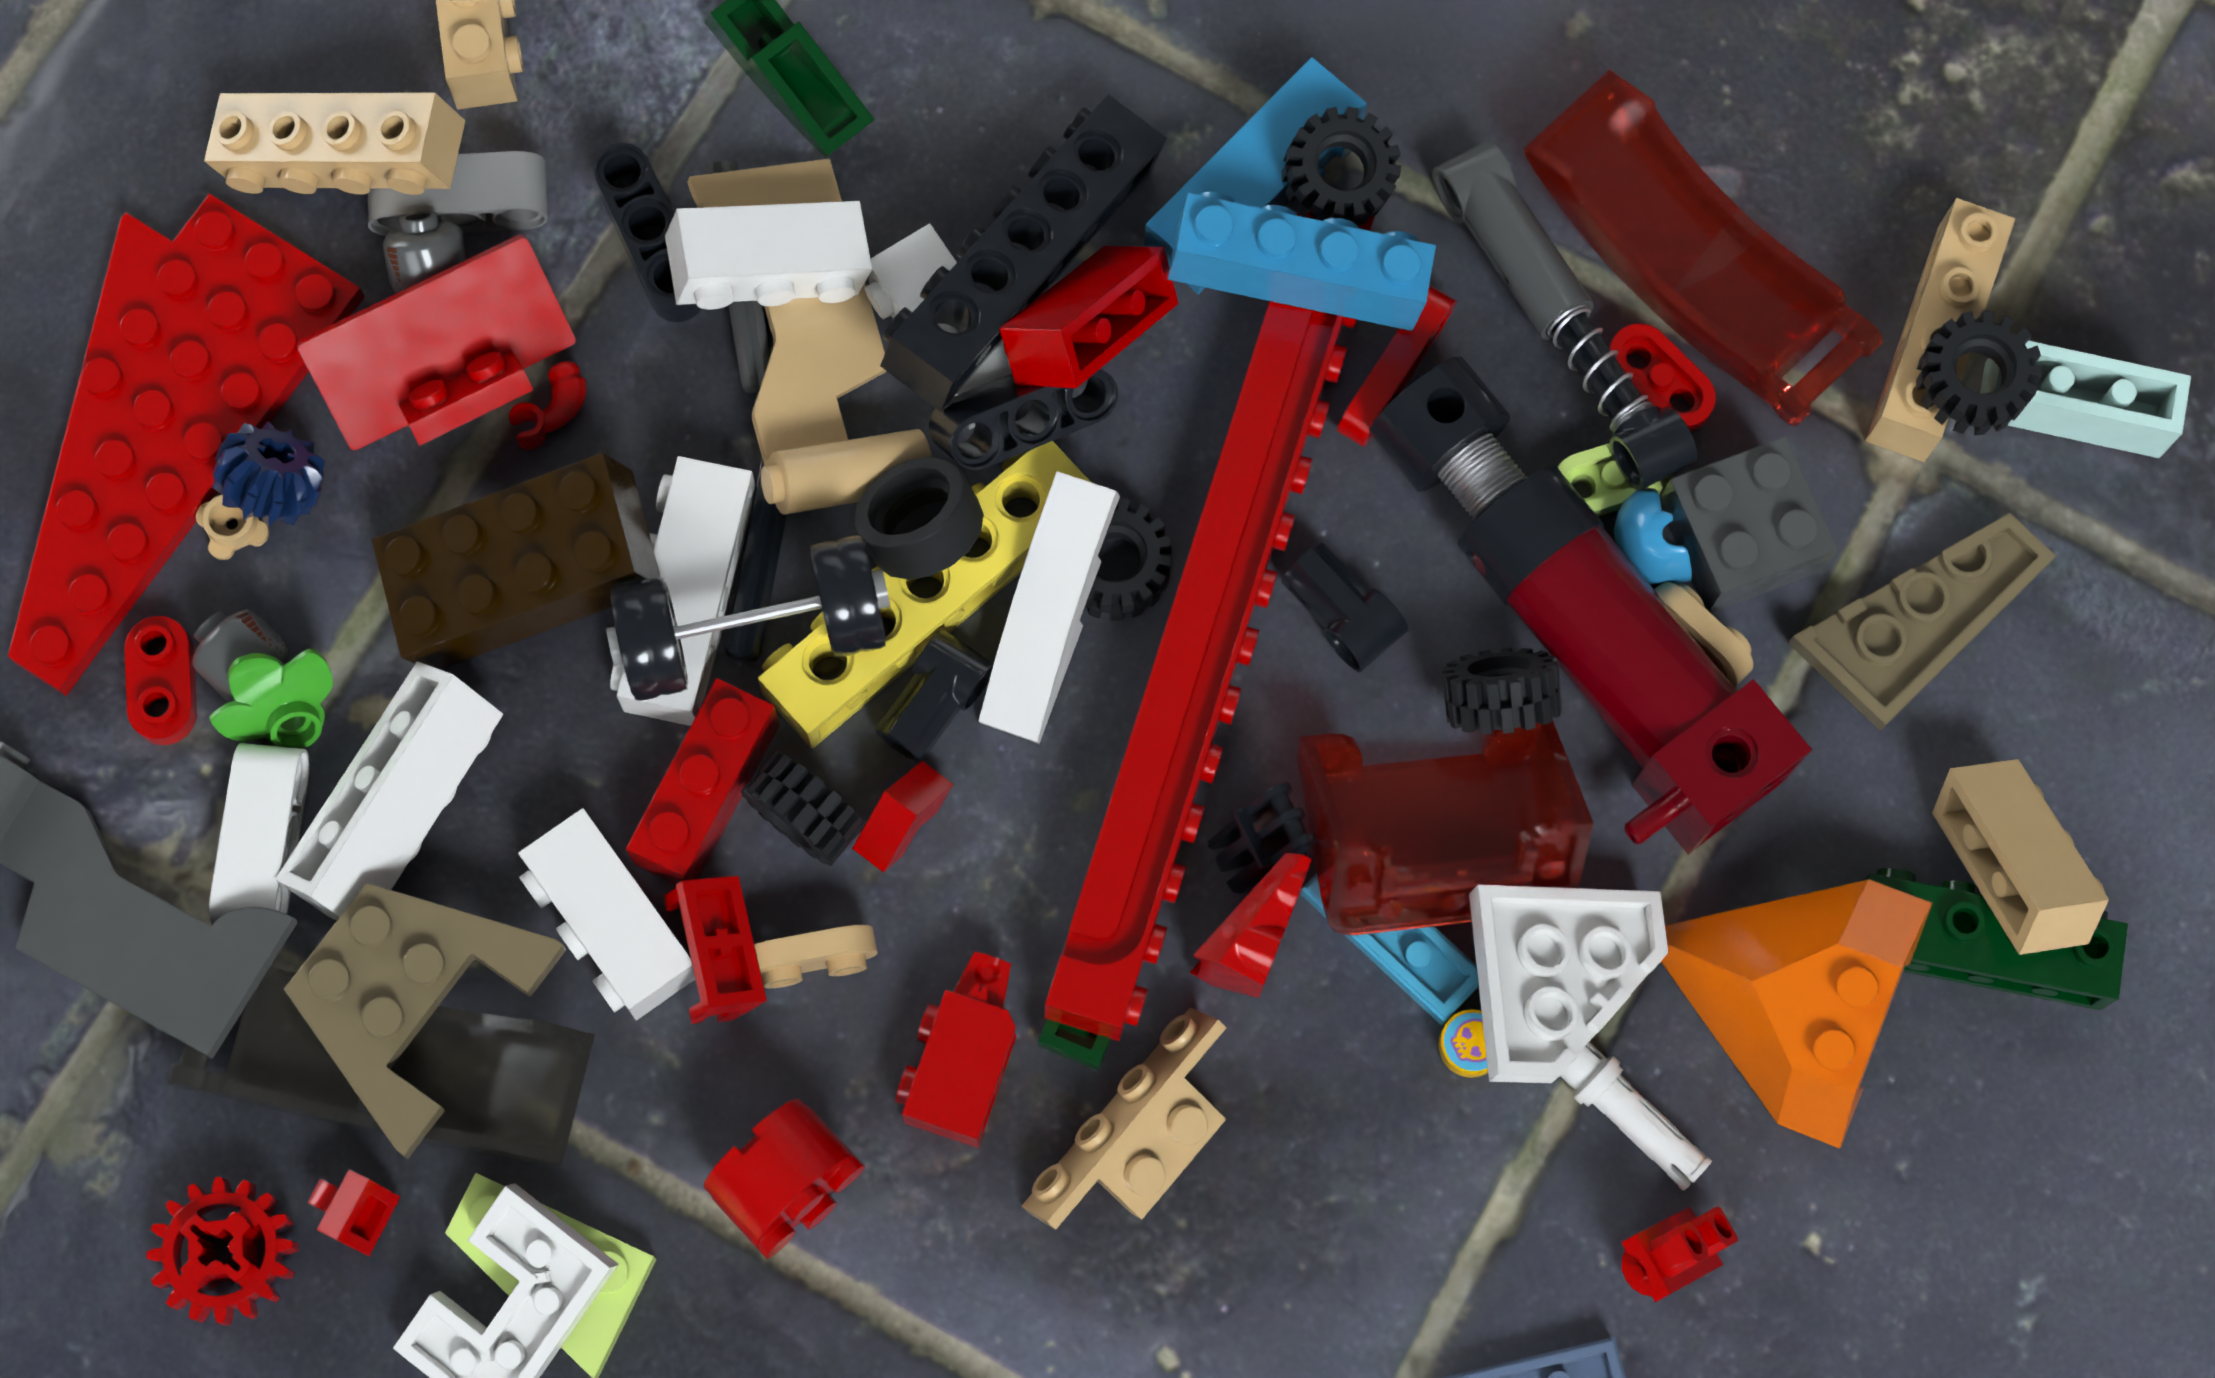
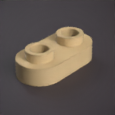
M1664 582L1654 588L1659 597L1735 688L1753 670V660L1750 655L1751 646L1747 639L1739 631L1732 627L1724 626L1704 607L1700 596L1689 586L1681 583L1676 585L1671 582Z
M870 925L843 926L754 944L764 988L791 986L803 980L802 973L826 968L828 969L829 976L855 974L866 970V960L878 954L874 930Z

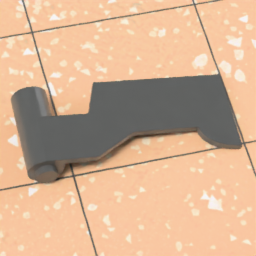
M0 742V865L34 883L16 949L213 1059L298 921L276 910L262 907H245L222 915L210 926L123 879L90 811L80 802L46 785L25 771L31 760L12 747Z

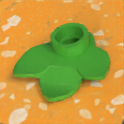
M307 649L285 665L276 657L263 653L244 655L233 661L229 667L227 678L230 691L235 700L224 704L209 717L212 725L219 733L234 741L245 742L267 738L275 746L299 749L310 746L319 738L325 719L321 702L327 697L333 687L331 670L321 653L314 649Z

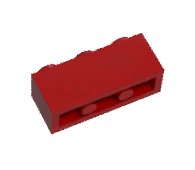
M1103 246L1002 325L1000 332L1015 385L1078 388L1179 303L1172 280H1167L1170 267L1165 247Z
M716 678L626 847L635 866L675 885L684 880L700 878L742 798L741 791L752 779L780 726L773 704Z

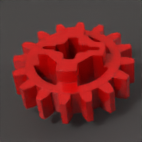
M215 1177L211 1194H207L200 1186L194 1183L187 1186L190 1203L183 1206L169 1200L165 1206L174 1218L169 1225L152 1224L150 1229L157 1236L164 1238L162 1247L146 1252V1259L163 1264L164 1270L158 1272L151 1279L153 1286L160 1289L173 1286L174 1290L170 1293L166 1304L170 1308L180 1310L192 1302L189 1309V1319L200 1323L206 1320L211 1309L214 1311L216 1322L223 1326L231 1325L234 1309L237 1308L247 1318L254 1319L258 1317V1308L255 1300L263 1297L276 1303L281 1298L277 1290L272 1286L276 1277L293 1279L295 1274L293 1270L282 1264L283 1255L299 1251L298 1243L284 1239L281 1235L282 1232L288 1230L294 1224L292 1217L286 1214L271 1216L279 1200L267 1192L254 1202L256 1185L246 1180L241 1181L234 1193H232L229 1181L223 1177ZM232 1207L240 1209L238 1213L233 1211L226 1220L210 1221L203 1216L219 1208ZM208 1234L218 1240L222 1239L229 1242L227 1247L233 1254L232 1259L241 1268L239 1269L228 1263L224 1264L217 1261L218 1254L212 1248L214 1244L205 1235ZM264 1235L265 1255L260 1266L257 1263V1242ZM186 1237L188 1239V1261L182 1266L181 1248ZM234 1281L243 1287L227 1295L212 1296L205 1294L207 1290L213 1291L220 1282Z

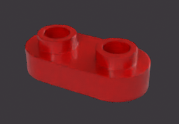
M1631 324L1618 331L1613 337L1609 349L1610 351L1618 350L1615 358L1625 373H1633L1630 380L1641 396L1649 395L1648 401L1654 403V406L1661 407V409L1666 406L1673 408L1670 399L1674 397L1684 398L1689 403L1690 410L1687 412L1675 411L1684 420L1690 432H1694L1702 427L1708 420L1716 401L1715 389L1709 378L1657 328L1647 324ZM1631 354L1640 355L1645 359L1647 366L1642 369L1634 368L1629 365L1626 357Z
M152 616L138 622L130 630L125 641L127 716L134 730L146 741L156 745H170L185 738L196 723V672L192 664L195 650L190 635L177 621L165 616ZM156 638L166 639V647L161 653L157 655L147 654V647L152 640ZM167 699L169 701L168 710L162 716L151 717L149 714L151 705L156 700Z

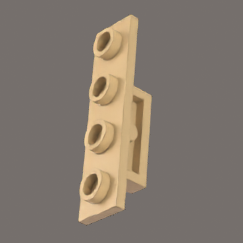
M1189 1008L1184 1015L1173 1019L1163 1030L1159 1045L1148 1058L1124 1075L1118 1085V1093L1103 1111L1089 1118L1080 1127L1075 1136L1074 1145L1063 1158L1039 1175L1032 1187V1194L1023 1203L1022 1207L1029 1214L1056 1230L1093 1185L1099 1182L1131 1214L1142 1220L1226 1120L1185 1079L1186 1075L1225 1031V1025L1219 1019L1193 1008Z

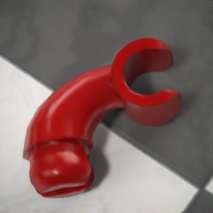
M571 361L560 362L549 370L548 377L552 389L551 401L547 408L541 411L535 404L525 402L513 406L510 410L509 421L511 425H519L527 421L537 424L530 431L518 434L516 439L521 448L531 450L541 446L546 439L547 433L565 426L583 407L587 395L586 379L581 376L579 366Z

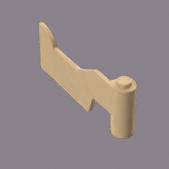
M830 159L690 176L687 181L691 195L698 208L842 202ZM865 283L858 295L843 302L824 303L816 297L797 298L779 306H764L773 337V348L752 410V422L764 466L761 469L763 494L769 504L775 503L783 515L857 503L867 487L885 471L907 460L932 457L928 441L920 429L848 440L837 399L886 372L880 366L885 351L872 305L864 290V287H866Z

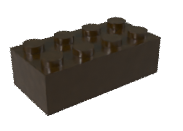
M603 452L372 539L401 658L415 664L418 661L440 670L611 607V589L618 585L638 583L642 580L661 577L633 471Z

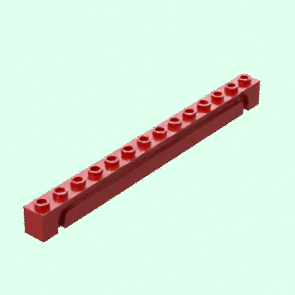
M1309 211L1306 218L1316 220L1317 216ZM1371 215L1367 222L1358 226V228L1372 231L1375 217ZM1269 301L1069 927L1067 940L1045 1002V1019L1105 1036L1116 1041H1120L1125 1023L1133 1026L1138 1025L1148 993V988L1137 985L1144 961L1157 964L1168 927L1156 924L1163 900L1173 904L1176 903L1186 866L1175 863L1182 840L1193 844L1195 842L1205 806L1194 803L1200 781L1213 784L1223 751L1222 746L1213 744V739L1219 722L1229 725L1232 723L1242 690L1240 687L1231 685L1237 663L1246 666L1250 665L1260 632L1259 629L1249 627L1255 605L1266 609L1268 607L1278 574L1276 571L1267 569L1273 548L1281 551L1286 549L1296 516L1285 512L1290 492L1303 494L1313 458L1302 455L1308 436L1318 439L1321 437L1330 402L1319 399L1325 380L1337 383L1348 348L1337 344L1342 326L1354 329L1357 319Z

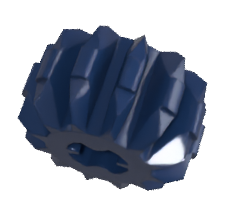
M267 422L260 430L251 424L244 423L238 433H229L225 442H222L215 459L216 465L213 471L214 481L212 488L223 494L222 506L240 508L243 511V520L255 516L261 518L269 527L276 519L286 524L294 525L298 517L302 514H309L312 506H315L322 490L320 485L324 477L323 468L325 460L314 454L315 443L297 440L294 437V429L286 432L278 431L270 422Z

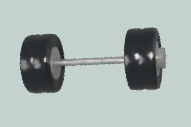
M851 535L838 540H827L810 546V555L819 596L681 626L677 625L669 589L663 577L646 579L638 583H627L612 588L610 600L615 626L606 628L608 643L614 666H624L627 681L635 700L653 699L660 695L676 694L688 689V675L681 643L683 638L821 608L831 651L835 657L842 658L859 652H869L885 647L886 636L880 609L891 607L883 570L871 571L862 535Z

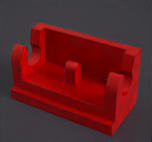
M739 876L684 880L677 883L676 888L664 896L666 911H673L680 907L700 997V1002L688 1010L691 1024L704 1021L705 1018L716 1015L717 1023L733 1021L767 1001Z

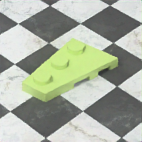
M475 1173L445 1234L510 1296L519 1280L468 1241L505 1187ZM544 1205L619 1264L561 1346L592 1378H599L656 1262V1258Z

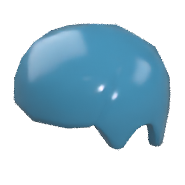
M1654 488L1638 490L1624 501L1618 511L1614 527L1615 543L1650 585L1658 586L1664 582L1674 584L1689 582L1692 579V568L1688 551L1682 545H1672L1663 539V529L1673 521V515L1662 511L1660 495Z

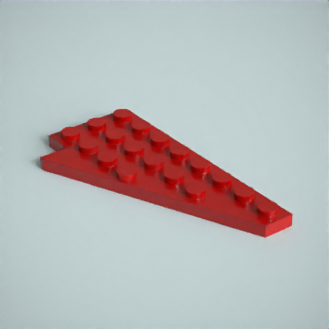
M210 193L173 241L125 212L119 222L8 657L15 664L64 696H67L197 522L196 512L202 504L210 502L218 494V491L212 488L214 481L213 471L216 465L215 459L221 443L225 442L229 433H238L244 423L251 424L260 430L267 422L271 423L309 372L297 349V342L351 316L365 297L360 287Z

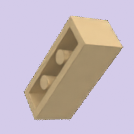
M2019 759L1950 768L1932 814L2018 954L2022 955L2089 944L2109 899L2105 894L2103 885L2094 877L2075 848L2072 837L2063 829L2044 800L2041 789L2033 783Z

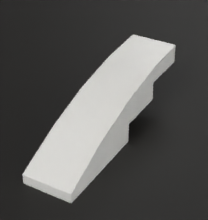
M1058 471L1056 472L1011 603L978 721L981 724L1038 744L1040 743L1083 627L1080 618L1101 564L1098 554L1120 498L1117 491Z

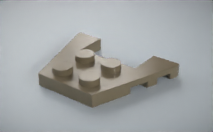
M366 883L286 985L284 991L399 1154L409 1159L445 1110L391 1071L392 1066L473 960H478L528 997H531L564 954L566 948L554 938Z

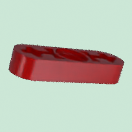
M1429 285L1426 305L1413 331L1399 328L1345 411L1337 427V432L1362 447L1368 444L1373 437L1369 429L1374 420L1404 390L1446 325L1456 306L1457 300Z

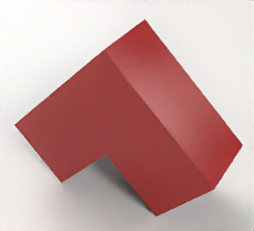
M921 761L884 791L852 849L884 873L904 855L918 829L939 811L954 784Z

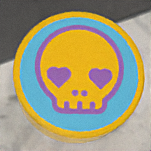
M1470 1009L1458 1012L1447 1021L1439 1036L1438 1048L1442 1061L1452 1072L1463 1077L1474 1078L1488 1073L1481 1010Z

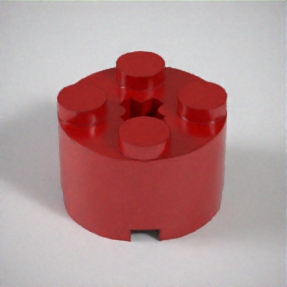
M800 1098L793 1099L780 1106L751 1130L756 1136L741 1150L734 1145L713 1168L703 1184L704 1189L712 1196V1200L766 1259L778 1253L794 1237L796 1231L793 1228L799 1223H802L807 1230H811L824 1220L837 1205V1202L830 1194L833 1191L839 1193L844 1190L865 1168V1165L820 1116L801 1101Z

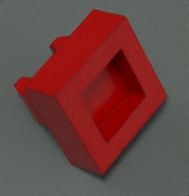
M348 1170L339 1188L319 1179L307 1203L325 1212L317 1231L358 1252L370 1256L401 1196L354 1171Z

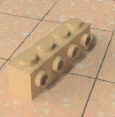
M436 0L445 79L457 110L518 101L514 73L524 72L519 38L517 35L509 36L507 18L516 17L515 0Z
M220 93L204 162L225 177L228 186L244 193L258 194L263 192V188H285L300 194H313L317 188H338L348 193L361 195L369 193L370 188H391L404 194L420 195L424 193L425 189H451L465 119L436 93Z

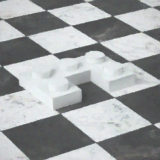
M514 1183L504 1187L468 1239L469 1242L519 1280V1283L490 1325L485 1327L448 1296L438 1291L429 1295L393 1347L394 1350L429 1378H540L619 1265Z

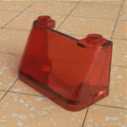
M1553 719L1552 722L1546 725L1535 723L1536 728L1526 731L1521 727L1514 728V733L1503 734V730H1494L1492 734H1486L1481 754L1362 766L1363 759L1359 744L1348 735L1326 733L1301 736L1297 757L1309 831L1310 833L1314 832L1318 838V842L1312 846L1322 906L1328 925L1333 931L1343 935H1363L1470 923L1472 918L1469 893L1477 885L1579 888L1594 822Z

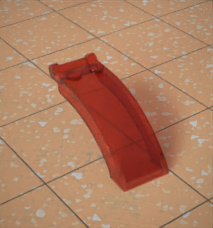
M1607 71L1524 148L1526 158L1551 196L1586 241L1616 275L1677 334L1706 358L1769 403L1776 414L1786 423L1798 426L1811 413L1810 405L1859 357L1871 356L1883 344V337L1876 326L1845 304L1843 290L1832 280L1789 251L1746 215L1709 178L1684 149L1656 110L1655 102L1613 71ZM1832 330L1843 336V339L1793 387L1782 379Z

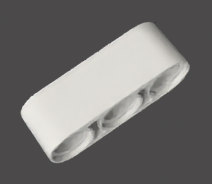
M239 743L236 747L231 765L210 894L209 914L212 925L222 915L245 907H262L287 914L291 891L275 879L299 843L309 779V755L306 749Z

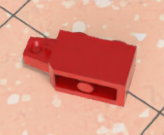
M974 951L954 991H944L940 1006L928 1004L917 1035V1041L926 1043L918 1068L910 1065L906 1066L895 1098V1103L904 1105L902 1112L904 1124L979 1148L1017 1038L1015 1033L1016 1026L1008 1010L1004 1009L1011 973V963Z

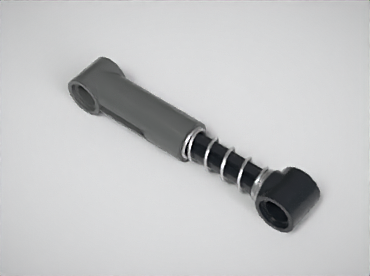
M1485 141L1434 167L1432 177L1435 189L1447 212L1457 222H1464L1540 337L1545 340L1553 339L1555 347L1566 351L1569 356V369L1580 372L1584 378V391L1594 394L1599 401V413L1610 417V430L1613 432V435L1610 437L1611 451L1618 468L1628 483L1636 490L1642 491L1693 464L1697 460L1698 452L1686 423L1673 408L1666 406L1661 409V407L1654 406V403L1648 401L1649 395L1641 396L1630 380L1633 373H1625L1615 358L1618 350L1610 351L1600 336L1603 328H1595L1589 320L1594 307L1593 301L1516 189V182L1510 165L1497 145L1492 141Z

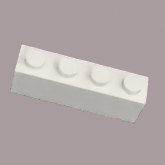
M678 456L673 476L664 474L657 495L656 509L659 512H663L658 535L649 533L660 576L664 578L669 589L678 626L723 617L727 614L756 492L752 471ZM722 630L681 639L688 675V689L680 693L660 695L643 701L635 700L627 681L624 666L613 665L610 687L611 690L618 691L617 698L623 711L691 726L706 698Z
M417 661L275 880L334 920L339 919L366 883L391 890L407 864L418 854L423 839L443 808L454 798L457 786L477 755L488 745L491 733L504 714L455 675Z

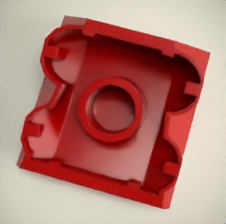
M1285 853L1195 952L1193 957L1200 961L1189 973L1211 986L1259 998L1312 859L1302 854Z

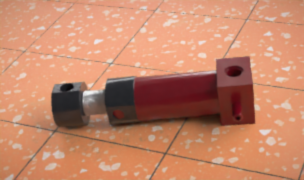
M1463 357L1451 358L1434 367L1393 399L1374 420L1369 429L1370 433L1417 492L1426 491L1444 481V484L1448 486V490H1451V493L1455 494V498L1459 499V503H1462V507H1466L1469 516H1473L1474 522L1458 540L1459 549L1505 605H1510L1549 655H1554L1557 658L1558 666L1643 769L1632 786L1648 807L1625 823L1624 830L1633 843L1640 845L1663 827H1666L1689 855L1784 783L1812 749L1754 679L1738 691L1734 688L1604 530V523L1556 465L1548 466L1532 474L1530 477L1522 473L1521 469L1518 468V464L1511 460V456L1507 455V451H1504V448L1500 447V443L1496 440V437L1504 430L1510 420L1509 413Z

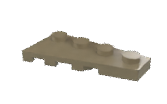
M2009 513L1945 549L1940 555L1915 569L1912 568L1892 579L1889 584L1863 599L1859 598L1843 607L1836 614L1819 624L1799 632L1790 639L1788 644L1881 731L2053 561L2056 555Z

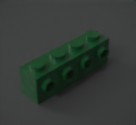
M1894 868L1878 869L1877 874L1870 873L1862 880L1871 879L1933 902L1909 965L1904 967L1903 972L2095 1010H2102L2119 999L2128 923L2109 920L2108 912L2105 910L2089 944L2019 955L1983 895L1979 894L1978 887L1974 884L1962 881H1943L1939 887L1915 882V874Z

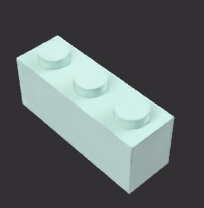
M2028 341L2025 344L2027 349L2038 345L2041 357L2034 365L2043 366L2042 378L2036 384L2039 388L2035 396L2014 421H2010L2008 426L2160 458L2182 435L2191 381L2190 375ZM1990 358L1985 362L1980 394L1991 393L2000 388L2002 375L2000 368Z

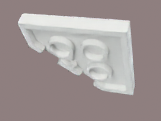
M1477 885L1469 893L1489 1082L1552 1083L1563 1074L1577 1058L1576 1056L1606 1025L1631 996V993L1668 954L1661 892Z

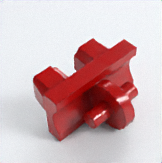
M1719 1206L1698 1217L1695 1216L1691 1207H1688L1621 1242L1625 1249L1622 1256V1272L1625 1280L1633 1290L1642 1295L1652 1296L1654 1302H1657L1723 1266L1717 1253L1738 1242V1238Z

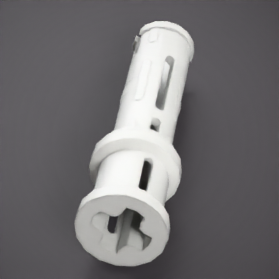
M1588 1042L1576 1056L1577 1058L1560 1076L1575 1090L1573 1098L1580 1104L1584 1103L1587 1107L1591 1104L1596 1106L1636 1146L1657 1163L1681 1190H1686L1691 1182L1693 1183L1706 1170L1712 1160L1686 1139L1668 1119L1620 1075L1623 1069L1619 1066L1620 1062L1614 1056L1606 1058Z

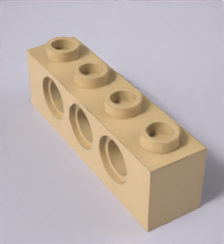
M1959 198L1955 199L1938 226L1865 440L1866 442L1925 462L1942 439L1949 417L1941 425L1934 419L1939 408L1933 405L1926 410L1922 404L1921 399L1927 391L1926 389L1917 390L1916 379L1922 371L1917 370L1919 359L1936 332L1938 333L1943 324L1951 318L1956 322L1962 313L1973 311L1974 319H1977L1982 311L1985 310L2016 218ZM1970 353L1962 355L1957 360L1956 373L1960 381L1962 380Z

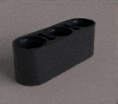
M627 143L610 145L601 151L594 165L595 178L607 213L655 312L663 319L679 323L690 320L700 312L701 308L697 304L676 305L675 293H666L660 290L663 283L672 278L665 235L673 219L674 212L643 151ZM634 174L639 177L637 182L630 187L617 188L611 185L620 175ZM655 225L664 229L662 234L653 240L646 241L635 237L646 226Z
M1099 369L1088 378L1084 391L1077 397L1072 398L1074 388L1015 385L1013 375L1009 374L954 396L941 412L935 409L929 421V435L935 445L963 468L970 470L984 469L1105 419L1115 408L1118 399V387L1112 376L1103 369ZM1031 400L1032 404L1026 416L1015 421L1019 407ZM975 423V428L970 438L963 443L957 444L959 434L963 428Z

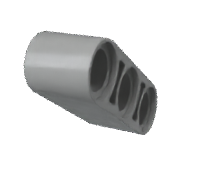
M527 151L458 154L451 189H425L424 193L420 195H409L391 188H370L368 193V228L374 233L386 236L391 231L401 227L399 219L402 216L418 211H435L438 220L455 223L462 229L463 233L528 230L543 226L548 219L546 160L536 153Z

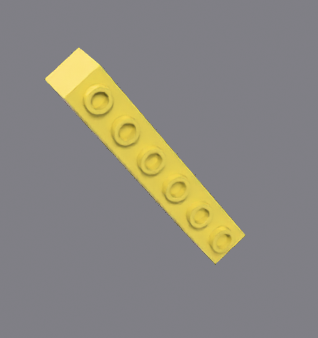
M1053 441L1005 460L1001 467L1004 472L986 487L982 482L971 487L979 500L984 514L981 533L978 537L986 540L991 547L988 552L980 557L970 558L963 556L951 567L929 576L936 578L943 584L941 591L937 595L930 598H919L909 591L910 585L916 579L907 580L890 577L883 571L891 607L880 609L881 617H886L895 624L893 631L886 636L885 647L869 652H859L842 658L837 657L847 664L841 676L833 680H823L816 677L812 671L817 662L826 657H835L831 651L822 611L810 626V629L813 631L795 647L790 643L781 646L766 659L762 665L764 673L758 677L762 694L775 706V709L811 749L815 748L912 666L927 643L939 630L944 629L951 633L1022 572L1056 472L1058 471L1091 482ZM1017 497L1031 499L1038 506L1033 514L1021 518L1010 515L1004 507L1010 500ZM875 567V568H874L873 570H871V571L879 570L880 568H879V567Z

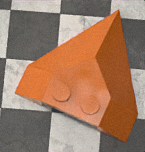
M1871 879L1665 925L1668 954L1661 963L1776 1123L1840 1149L1864 1086H1861V1082L1904 967L1909 965L1933 902Z

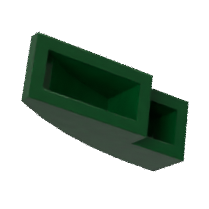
M726 0L709 13L705 24L773 105L825 158L875 120L801 23L798 21L794 24L776 0Z

